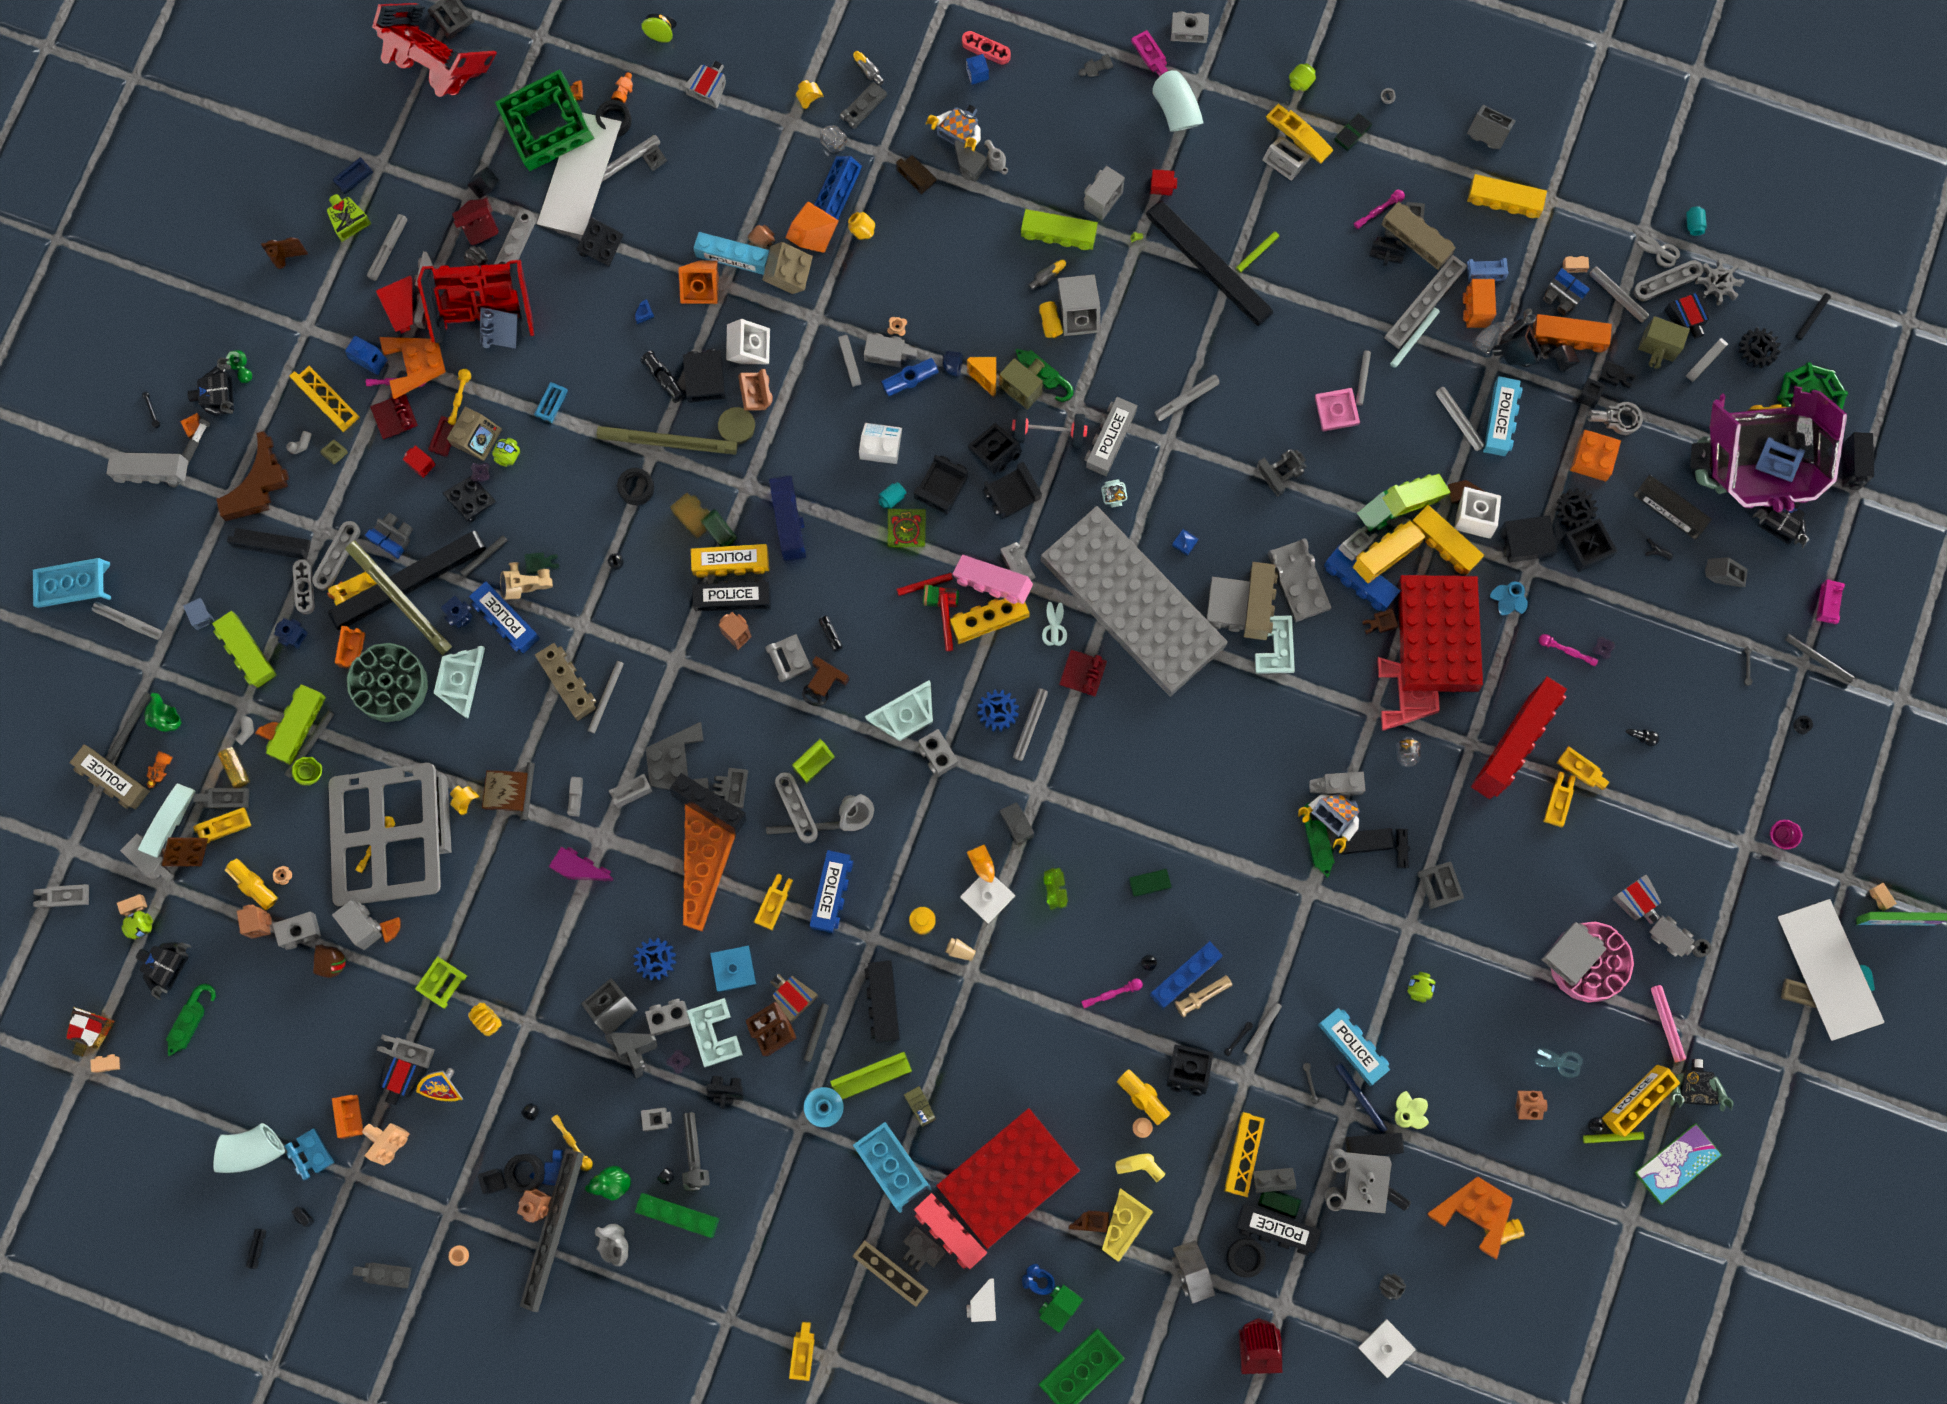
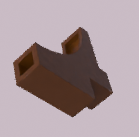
M264 431L256 433L258 443L257 455L248 476L233 491L217 498L220 516L225 521L270 510L268 503H271L268 492L288 487V472L278 464L276 455L272 453V448L274 447L273 440Z

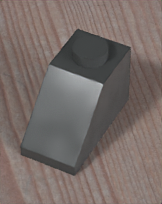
M956 139L955 153L960 174L966 180L976 182L987 167V157L977 151H972L970 147L964 148L965 144Z
M1729 557L1708 559L1705 573L1706 577L1715 583L1745 587L1748 569Z
M1017 802L999 810L1016 845L1034 837V832Z

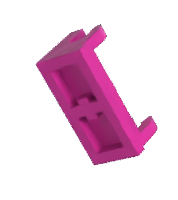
M1827 579L1821 584L1816 620L1833 624L1839 623L1844 583Z

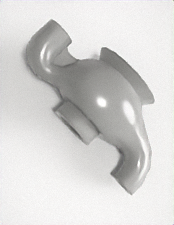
M986 140L985 148L989 149L987 153L988 167L993 171H999L1001 174L1006 175L1008 168L1005 167L1006 157L1000 149L995 148L991 140Z

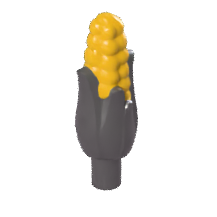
M855 51L853 57L863 70L862 72L870 81L874 80L879 86L882 85L884 80L879 75V69L862 53Z
M1059 260L1039 271L1034 276L1035 280L1028 284L1030 289L1034 290L1039 285L1044 286L1049 283L1054 276L1066 266L1065 260Z

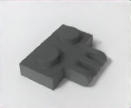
M729 768L727 777L714 776V780L721 781V784L713 783V788L720 789V791L712 792L720 797H724L726 801L737 808L743 809L748 770Z
M916 1226L903 1241L910 1247V1250L902 1260L905 1262L911 1256L913 1259L908 1264L910 1267L917 1261L919 1264L914 1269L916 1272L920 1270L925 1262L934 1268L946 1253L944 1249Z

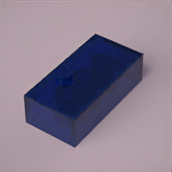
M792 475L769 479L784 562L807 558L802 528H805L803 517L799 516Z

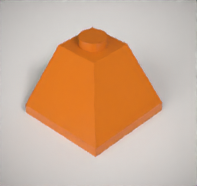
M807 202L791 223L785 238L801 248L824 253L839 220L812 203Z
M699 260L679 267L680 303H718V261Z

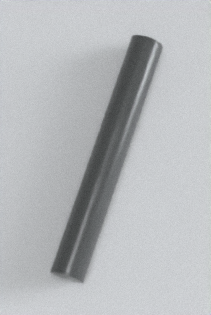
M502 535L460 573L467 577L508 541L505 536Z
M527 762L526 773L528 775L524 808L520 815V820L524 821L528 820L535 763Z
M821 1004L803 1059L805 1061L811 1062L829 1008L827 1004Z

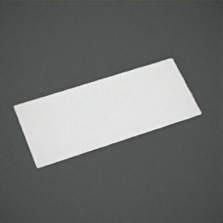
M583 113L595 139L559 157L537 222L538 225L583 235L621 125V121L600 117L606 129H603L597 124L596 116Z
M1828 899L1779 916L1780 924L1831 1041L1883 1024L1882 1015L1831 900Z

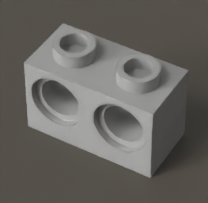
M939 729L918 740L920 746L917 748L922 757L926 756L928 758V766L932 773L936 772L938 776H941L958 765L957 758ZM935 742L937 747L930 750L927 748V744ZM939 758L947 760L944 766H940L936 762Z
M674 999L668 1002L669 1005L663 1007L660 1004L649 1007V1011H646L645 1014L653 1036L691 1025L684 1001ZM675 1009L682 1010V1016L678 1019H674L672 1016ZM661 1014L663 1016L662 1023L654 1024V1017Z

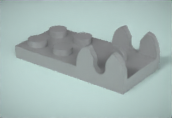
M1305 538L1268 551L1271 564L1275 565V572H1278V581L1295 622L1331 610V605L1315 568L1314 556L1309 554L1308 541Z

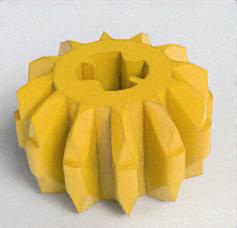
M485 1003L475 1005L468 1013L472 1023L486 1036H491L502 1025L498 1016Z

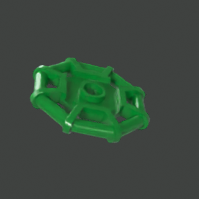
M1807 362L1804 366L1794 371L1786 372L1783 375L1784 380L1777 400L1781 402L1783 407H1792L1789 400H1793V394H1788L1790 384L1792 383L1796 387H1801L1803 392L1820 391L1831 401L1833 397H1837L1836 405L1843 409L1848 391H1845L1835 374L1836 371ZM1804 373L1807 374V377L1802 380L1796 378ZM1813 373L1825 376L1826 378L1818 379ZM1829 380L1831 381L1836 391H1833V389L1831 388L1830 384L1828 383ZM1800 423V424H1803V425H1806V426H1809V427H1813V428H1814V425H1809V424Z

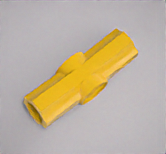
M236 858L227 864L225 871L238 883V888L248 897H252L264 910H268L276 903L278 897L264 885V881L257 874L250 871L239 859Z
M1130 1069L1117 1080V1083L1131 1096L1133 1104L1140 1110H1144L1156 1125H1159L1171 1114L1157 1098L1156 1090L1151 1085L1144 1084Z

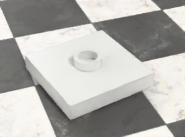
M994 876L992 883L986 882L979 877L960 898L989 924L1010 903L1015 895Z
M1387 1319L1358 1347L1386 1378L1416 1350Z

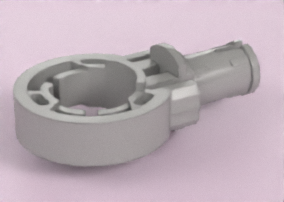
M1630 402L1608 406L1606 411L1590 409L1588 412V416L1591 417L1588 418L1589 422H1604L1606 428L1613 429L1621 435L1634 433L1640 428L1643 421L1641 410ZM1631 410L1629 414L1632 416V425L1625 426L1620 419V412Z

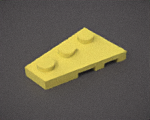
M1121 1188L1102 1248L1105 1253L1120 1262L1153 1214L1152 1210Z

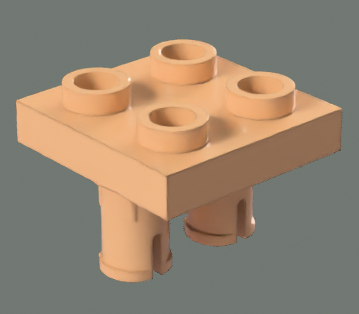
M392 1123L384 1131L368 1124L362 1133L374 1144L364 1156L373 1162L385 1166L393 1160L395 1152L405 1145L410 1133Z

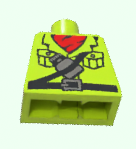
M338 194L330 197L329 201L332 206L327 209V213L341 242L371 225L367 215L350 197H346L343 200Z

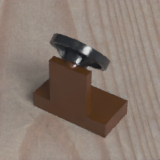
M816 656L812 664L818 671L810 684L803 688L802 697L805 702L812 706H823L828 701V690L833 682L836 680L846 686L849 676ZM806 695H810L811 698L817 699L818 702H813L806 697ZM821 696H825L826 700L822 701Z

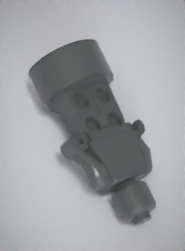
M1109 54L1101 56L1102 58L1095 62L1093 59H1090V61L1084 64V68L1079 70V76H1085L1086 73L1089 77L1098 76V71L1113 68Z

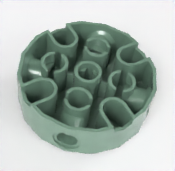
M392 643L375 644L367 648L366 651L359 657L357 656L351 663L347 675V689L355 706L371 719L382 722L401 721L414 714L421 706L428 690V679L421 661L405 647Z

